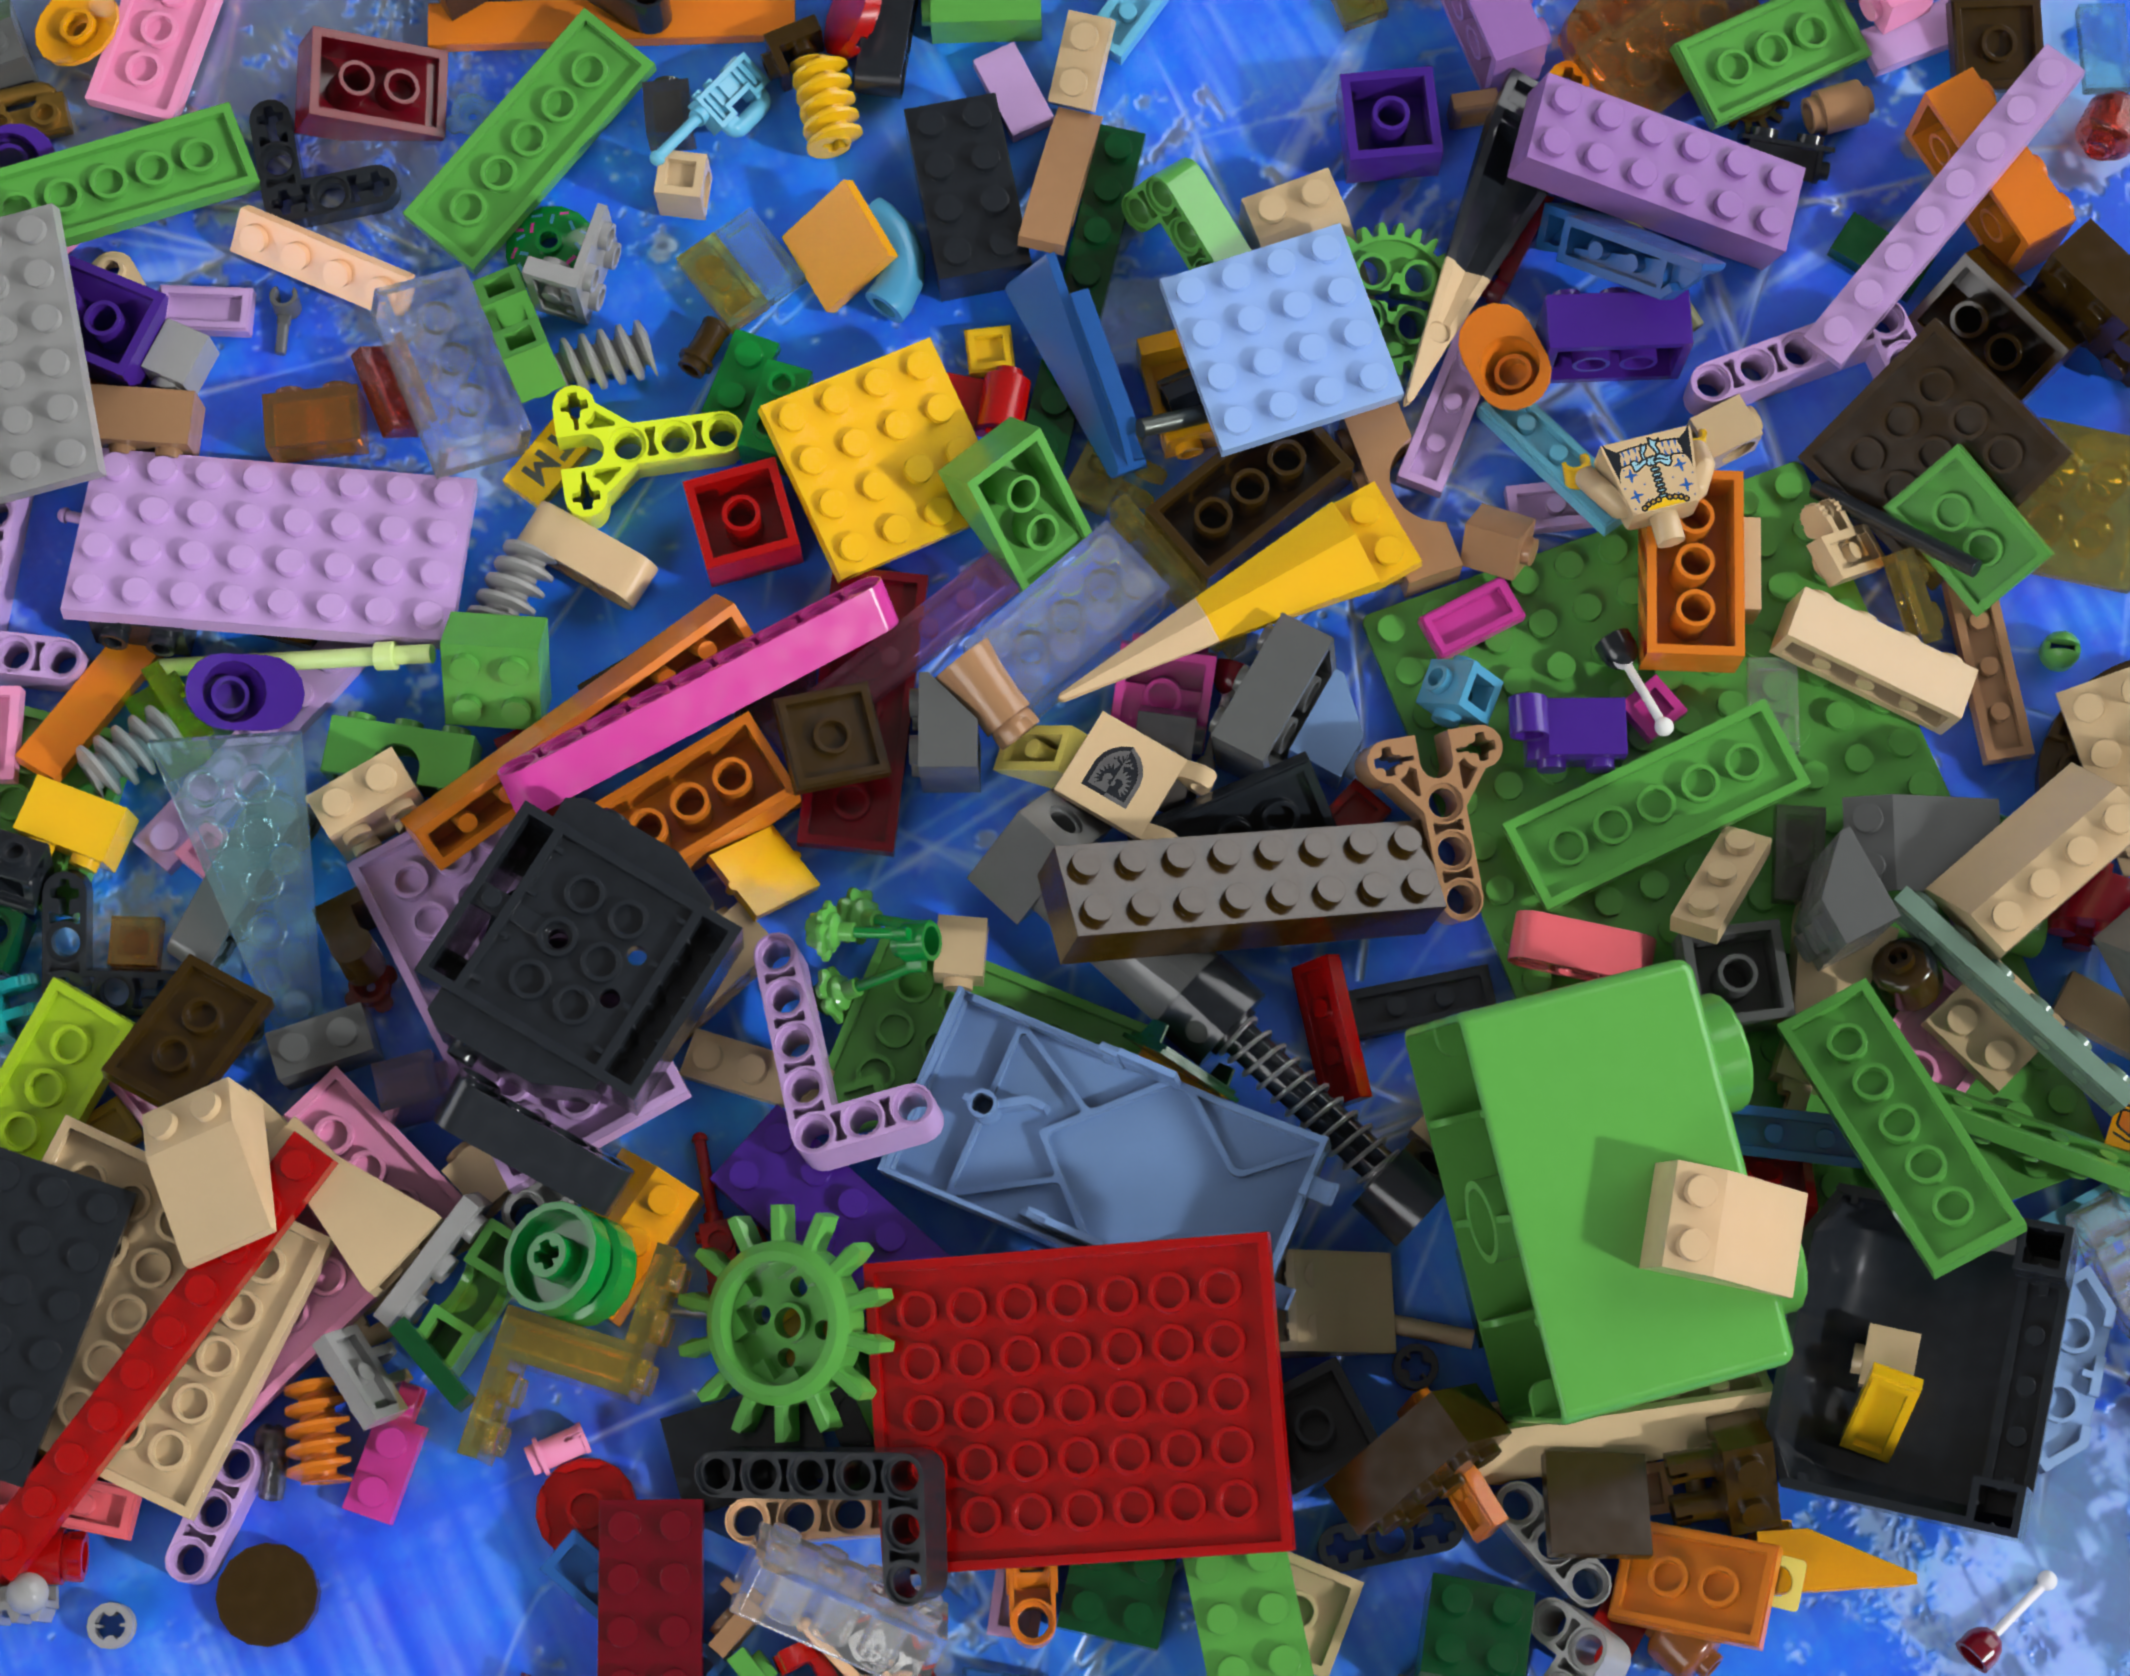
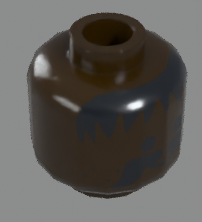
M1915 938L1892 940L1878 950L1872 961L1871 973L1875 985L1889 1006L1897 1010L1914 1012L1926 1008L1942 992L1944 983L1942 969L1933 951L1923 941Z

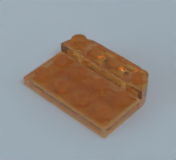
M1580 0L1566 17L1558 35V44L1565 61H1572L1576 64L1596 90L1661 114L1690 91L1669 51L1671 46L1761 4L1758 0Z

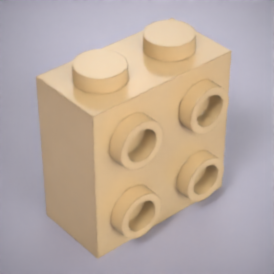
M392 747L305 796L329 839L347 861L355 857L358 858L382 845V841L396 833L402 834L407 830L400 822V819L425 802L420 790Z

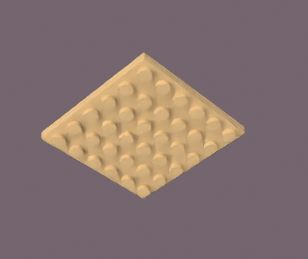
M65 1115L41 1161L137 1193L139 1197L41 1449L48 1452L188 1270L183 1265L146 1161L145 1151L68 1115ZM293 1222L99 1477L182 1517L195 1521L335 1246L329 1236L299 1222Z

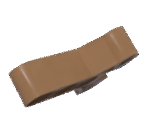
M1487 725L1448 729L1434 736L1439 762V772L1436 778L1428 776L1421 767L1415 735L1387 739L1363 749L1355 760V774L1364 786L1370 789H1380L1411 818V821L1420 820L1447 905L1436 919L1437 922L1444 925H1454L1473 919L1480 913L1483 907L1484 895L1467 804L1485 769L1494 765L1500 759L1503 752V743L1500 735ZM1468 744L1480 746L1481 748L1480 755L1469 753V751L1459 753L1457 751L1467 747ZM1379 758L1380 761H1388V763L1398 761L1400 763L1385 771L1383 768L1376 769L1374 760ZM1432 793H1436L1444 799L1446 811L1443 817L1435 815L1429 807V798ZM1441 841H1445L1453 847L1455 859L1451 866L1443 863L1438 855V847ZM1451 889L1458 891L1464 900V907L1459 914L1453 912L1447 903V895Z

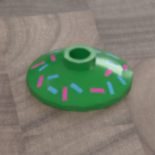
M562 206L536 209L506 241L507 262L509 266L516 264L525 287L527 286L522 270L528 256L542 260L546 256L555 257L566 262L570 268H574L590 223L578 212ZM555 238L558 240L557 244L552 248H544L542 246L543 241L546 239Z

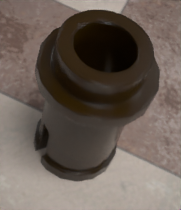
M713 316L704 317L688 348H681L678 354L680 357L678 362L680 369L698 379L703 378L704 374H710L714 368L712 361L724 340L731 333L730 328Z

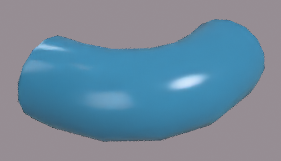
M878 197L871 202L869 208L898 254V257L877 275L875 282L866 292L865 297L871 306L884 317L893 322L902 323L911 312L924 285L925 253L914 226L892 204Z

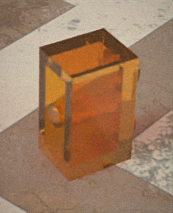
M331 381L325 383L322 388L303 389L297 386H285L278 388L275 393L262 394L265 448L274 462L290 463L369 454L366 401L357 384H350L345 381Z

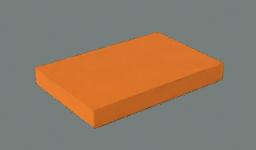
M1651 1521L1653 1556L1648 1560L1620 1559L1607 1616L1609 1620L1763 1652L1783 1554L1781 1546Z

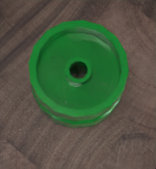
M556 1201L544 1203L527 1213L513 1230L505 1250L503 1273L508 1291L520 1305L576 1327L594 1326L613 1316L628 1298L636 1278L637 1254L631 1236L620 1224L568 1202Z

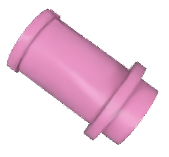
M580 1422L540 1441H537L536 1437L531 1439L532 1444L523 1448L535 1476L545 1472L546 1476L551 1475L550 1469L583 1454L592 1452Z

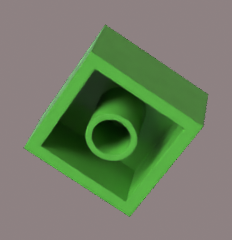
M451 611L440 641L445 724L526 730L544 717L548 712L552 699L548 617Z

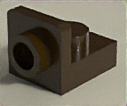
M815 14L763 34L766 52L760 54V58L770 81L778 78L784 92L793 89L788 65L798 57L816 54L825 50L822 29Z

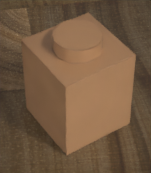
M1482 503L1465 524L1460 556L1463 566L1513 581L1525 565H1532L1539 546V539L1533 537L1536 519Z

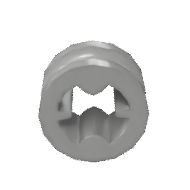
M114 1602L101 1604L88 1617L87 1633L91 1641L100 1648H122L131 1642L136 1634V1616L131 1608L124 1604ZM120 1613L125 1620V1623L119 1624V1626L125 1627L120 1637L109 1635L103 1638L99 1630L105 1628V1625H99L102 1617L105 1614L115 1617Z

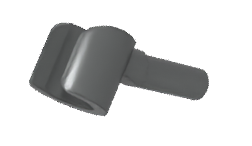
M277 286L273 287L269 294L270 302L277 316L278 325L274 354L285 356L287 352L291 320L297 318L302 311V305L297 290L294 287L292 290L293 296L286 303H281L280 292Z

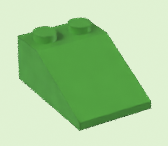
M1010 416L938 470L958 511L1023 597L1027 598L1098 543L1040 427Z

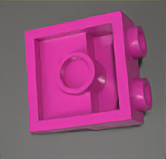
M1133 633L1132 641L1122 640L1120 650L1144 633ZM1208 647L1116 682L1111 716L1136 730L1140 705L1198 712L1197 725L1206 726L1207 730L1218 654L1208 652Z

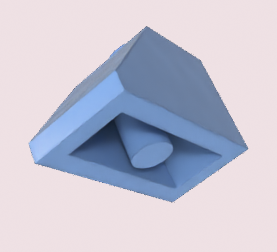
M1335 668L1291 745L1287 757L1288 759L1306 751L1317 779L1336 790L1339 788L1344 777L1353 780L1356 776L1355 760L1360 753L1359 750L1364 737L1344 672Z

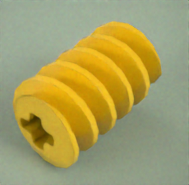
M818 53L808 54L793 60L789 66L793 74L792 84L797 91L796 102L800 108L799 117L804 124L803 135L806 141H808L806 150L810 156L817 159H830L846 153L850 149L851 143L858 140L863 134L862 127L855 124L859 118V112L856 108L850 107L855 103L856 97L852 91L847 90L852 85L851 77L844 73L849 67L848 61L840 56Z

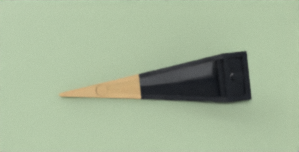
M1512 68L1505 77L1491 111L1486 116L1403 398V407L1408 406L1415 399L1486 286L1549 193L1507 177L1528 93L1539 83L1515 68Z

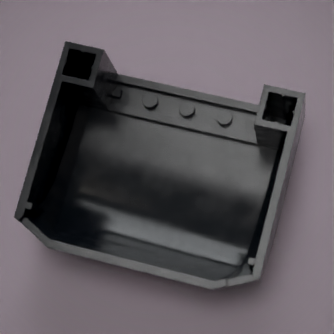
M1839 1182L1835 1192L1804 1227L1801 1244L1808 1271V1291L1803 1306L1796 1312L1787 1314L1786 1321L1793 1344V1356L1788 1363L1776 1369L1765 1425L1773 1440L1775 1465L1780 1486L1835 1502L2024 1544L2076 1268L2079 1238L2075 1227L2024 1218L2027 1223L2026 1232L1934 1280L1879 1191ZM1870 1323L1921 1334L1914 1376L1924 1379L1922 1391L1889 1463L1839 1446L1842 1432L1862 1387H1858L1860 1375L1850 1373L1855 1343L1866 1345Z

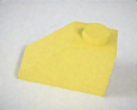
M1035 725L1006 749L1002 750L999 748L993 770L1003 775L1052 789L1059 782L1088 734L1072 725Z

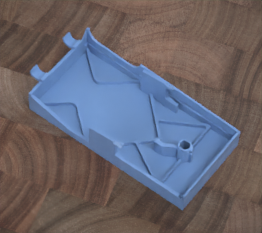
M959 985L915 1082L924 1085L930 1090L944 1115L942 1131L934 1140L928 1143L883 1155L877 1168L887 1178L1052 1248L1268 1231L1271 1232L1274 1282L1309 1199L1331 1207L1340 1187L1338 1183H1332L1319 1177L1332 1147L1329 1137L1220 1098L1182 1082L1177 1071L1103 1041L1099 1045L966 991ZM923 1106L913 1109L908 1114L906 1120L911 1121L921 1118L925 1114L927 1107ZM1275 1282L1276 1306L1278 1309L1288 1311L1296 1289Z

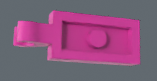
M402 1381L398 1392L409 1409L397 1419L371 1428L342 1509L388 1525L394 1524L429 1430L427 1427L415 1424L425 1400L427 1389Z

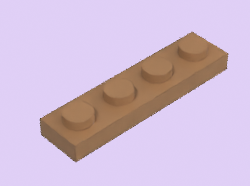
M1944 580L1941 586L1957 656L1965 664L1979 670L1968 703L1982 764L1987 766L2030 759L2035 754L2000 602L1998 600L1983 614L1976 617Z

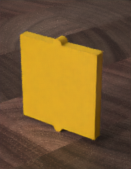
M773 825L709 855L706 860L725 884V892L737 899L753 921L818 890L821 885L800 859L801 853L796 850L794 851Z

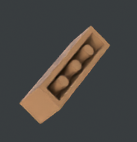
M91 384L102 448L109 449V452L129 454L130 450L155 452V456L178 458L179 454L199 456L206 408L195 391Z

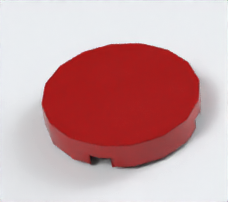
M832 0L824 30V46L827 53L843 57L846 60L856 56L861 51V48L855 45L861 37L867 39L869 34L871 35L880 13L882 0Z
M578 1458L560 1465L546 1479L537 1495L535 1517L542 1537L554 1550L574 1528L599 1548V1500L637 1499L632 1482L618 1467L601 1459Z

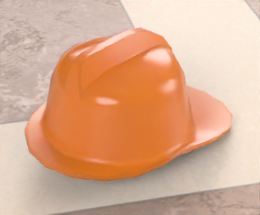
M1498 303L1479 307L1466 318L1460 329L1458 347L1462 360L1480 394L1490 405L1500 410L1517 411L1533 405L1547 390L1551 380L1552 368L1549 357L1529 320L1520 310L1508 304Z

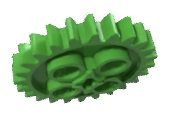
M1381 222L1375 225L1373 237L1366 227H1362L1356 230L1357 243L1349 236H1346L1359 274L1363 261L1372 263L1378 271V279L1374 285L1367 284L1362 280L1367 295L1379 296L1389 291V298L1417 300L1428 304L1427 310L1407 304H1399L1388 309L1387 302L1369 299L1397 375L1400 376L1403 372V364L1406 365L1410 372L1412 371L1446 253L1440 256H1436L1433 253L1438 243L1436 238L1424 245L1421 244L1422 229L1420 228L1413 230L1408 237H1405L1404 224L1398 223L1394 225L1389 235L1385 223ZM1412 268L1421 274L1423 286L1420 292L1412 291L1407 286L1405 275L1408 269ZM1402 315H1407L1415 321L1417 331L1413 339L1404 337L1399 330V321Z

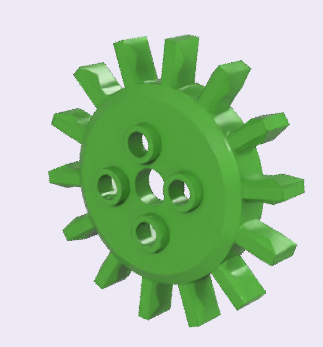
M776 1204L770 1206L771 1241L762 1242L751 1216H733L727 1221L741 1253L730 1260L723 1251L715 1247L699 1248L694 1255L705 1269L717 1277V1281L711 1295L705 1292L679 1294L677 1302L679 1306L691 1312L707 1314V1336L691 1338L678 1346L680 1357L704 1358L710 1354L713 1356L719 1371L696 1394L701 1402L719 1401L726 1397L733 1388L743 1395L731 1427L737 1433L755 1432L765 1405L774 1406L775 1443L799 1441V1404L807 1403L820 1433L836 1431L842 1428L843 1424L830 1395L834 1389L840 1386L848 1396L857 1401L873 1399L877 1393L876 1388L870 1381L858 1373L853 1366L860 1351L869 1355L893 1352L895 1341L882 1334L864 1332L863 1310L870 1307H881L894 1299L892 1288L867 1287L858 1291L857 1285L851 1276L874 1252L869 1242H854L845 1247L837 1258L827 1251L839 1216L833 1213H815L804 1241L796 1240L795 1204ZM802 1278L808 1286L805 1295H802L799 1291V1282ZM765 1306L769 1308L771 1313L768 1323H765L762 1318V1311ZM790 1308L795 1309L801 1319L800 1329L793 1337L787 1334L783 1326L784 1315ZM826 1321H827V1336H825V1334H824V1332H823V1327H824V1324H825ZM789 1349L795 1354V1362L792 1366L786 1360Z

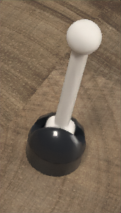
M1618 629L1606 635L1595 646L1600 659L1609 668L1625 670L1655 720V732L1660 736L1670 735L1674 729L1672 720L1662 715L1633 666V662L1638 654V647L1629 629Z

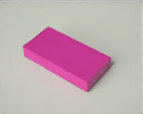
M1497 577L1418 618L1417 624L1438 659H1450L1524 621L1526 614L1506 580Z

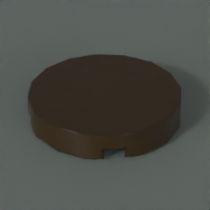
M263 1543L244 1549L229 1561L219 1577L215 1599L219 1618L231 1635L248 1645L272 1648L290 1642L309 1628L318 1613L321 1587L316 1572L306 1556L286 1545Z

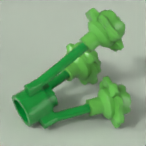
M854 887L849 888L846 897L840 898L837 906H833L831 900H825L818 912L809 914L804 928L806 930L805 941L807 946L815 949L823 962H829L832 953L836 952L841 942H855L856 944L863 945L867 938L890 939V948L893 955L901 958L906 963L861 980L857 977L848 979L846 976L841 975L835 966L819 970V982L813 986L818 1011L822 1012L825 1016H832L838 1025L842 1024L853 1000L862 996L864 990L909 973L926 972L927 961H935L939 957L942 948L941 932L935 922L931 919L912 920L883 915L879 910L878 904L872 901V891L867 889L860 891ZM881 926H886V927H892V928H880V927H881Z

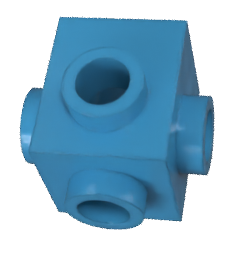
M1455 655L1453 659H1431L1416 703L1432 714L1431 720L1446 728H1459L1460 724L1488 726L1504 682L1481 666L1479 662L1466 656Z

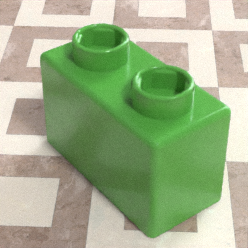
M1680 959L1670 960L1456 1013L1407 1029L1405 1032L1406 1048L1499 1408L1506 1421L1569 1425L1776 1368L1791 1360L1793 1344L1785 1314L1796 1312L1802 1307L1808 1291V1271L1802 1244L1800 1245L1793 1298L1789 1299L1639 1268L1655 1163L1683 1160L1726 1169L1748 1176L1731 1113L1742 1111L1749 1104L1753 1092V1064L1749 1044L1733 1008L1719 995L1712 993L1699 994L1695 975L1690 964Z

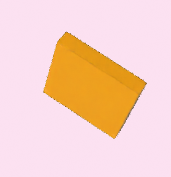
M843 179L782 236L783 241L823 308L829 313H836L898 257V254L853 180Z

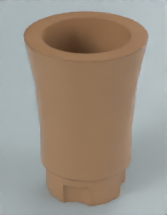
M988 637L962 654L935 677L940 684L978 719V725L988 737L992 735L1002 750L1009 747L1040 722L1035 713L1028 708L1030 705L1029 701L1018 689L1002 665Z

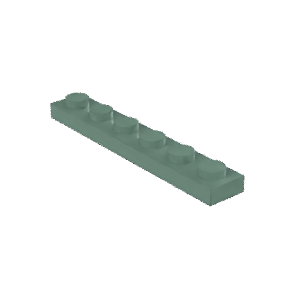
M1906 885L1892 900L1901 915L1895 922L1912 938L1925 942L1933 951L1936 959L2105 1112L2112 1117L2128 1106L2130 1103V1078L2118 1066L2112 1063L2105 1064L2091 1051V1043L2083 1034L2073 1028H2065L2052 1016L2054 1014L2053 1009L2044 999L2036 994L2026 993L2014 982V974L2005 964L1996 959L1990 960L1976 948V940L1967 930L1959 925L1952 926L1937 913L1939 911L1938 906L1928 895L1918 890L1914 892Z

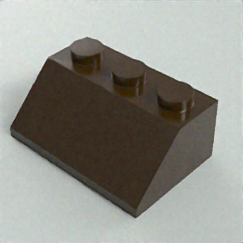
M1984 244L1966 252L1908 316L1917 335L1934 318H1938L2023 402L2053 376L2086 341Z

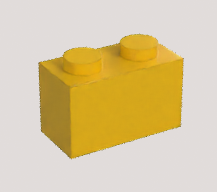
M37 774L13 828L22 836L49 844L51 856L54 850L70 856L68 863L83 871L96 874L98 869L102 868L115 873L139 820L126 807Z

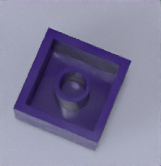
M1433 66L1340 74L1336 105L1346 184L1438 176L1443 156V144Z

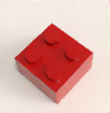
M775 457L682 481L712 588L804 563L800 542Z

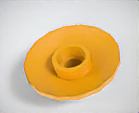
M51 0L40 14L35 28L37 48L46 60L57 66L73 67L90 61L104 51L115 36L119 24L118 5L115 0Z

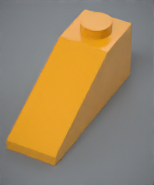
M1781 1520L1782 1526L1747 1535L1749 1540L1780 1545L1783 1549L1782 1555L1806 1562L1807 1568L1801 1594L1907 1587L1918 1584L1916 1573L1809 1528L1793 1529L1792 1520ZM1781 1566L1774 1595H1785L1791 1587L1790 1574Z

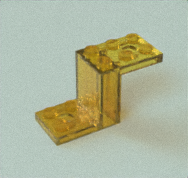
M657 1243L625 1340L508 1304L457 1453L474 1462L490 1467L493 1466L495 1457L503 1458L512 1433V1429L506 1427L512 1408L519 1409L527 1392L528 1380L523 1379L525 1370L640 1406L643 1395L650 1397L659 1375V1367L654 1366L659 1346L667 1348L674 1331L676 1320L670 1318V1313L675 1298L678 1299L679 1294L687 1292L692 1272L686 1270L687 1261L680 1251L675 1247Z

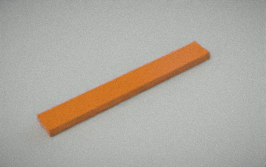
M587 0L489 1L454 21L450 19L440 3H428L427 45L429 48L448 52L548 49L583 8H586L632 46L763 43V34L796 21V0H670L672 21L664 31L657 34L639 32Z

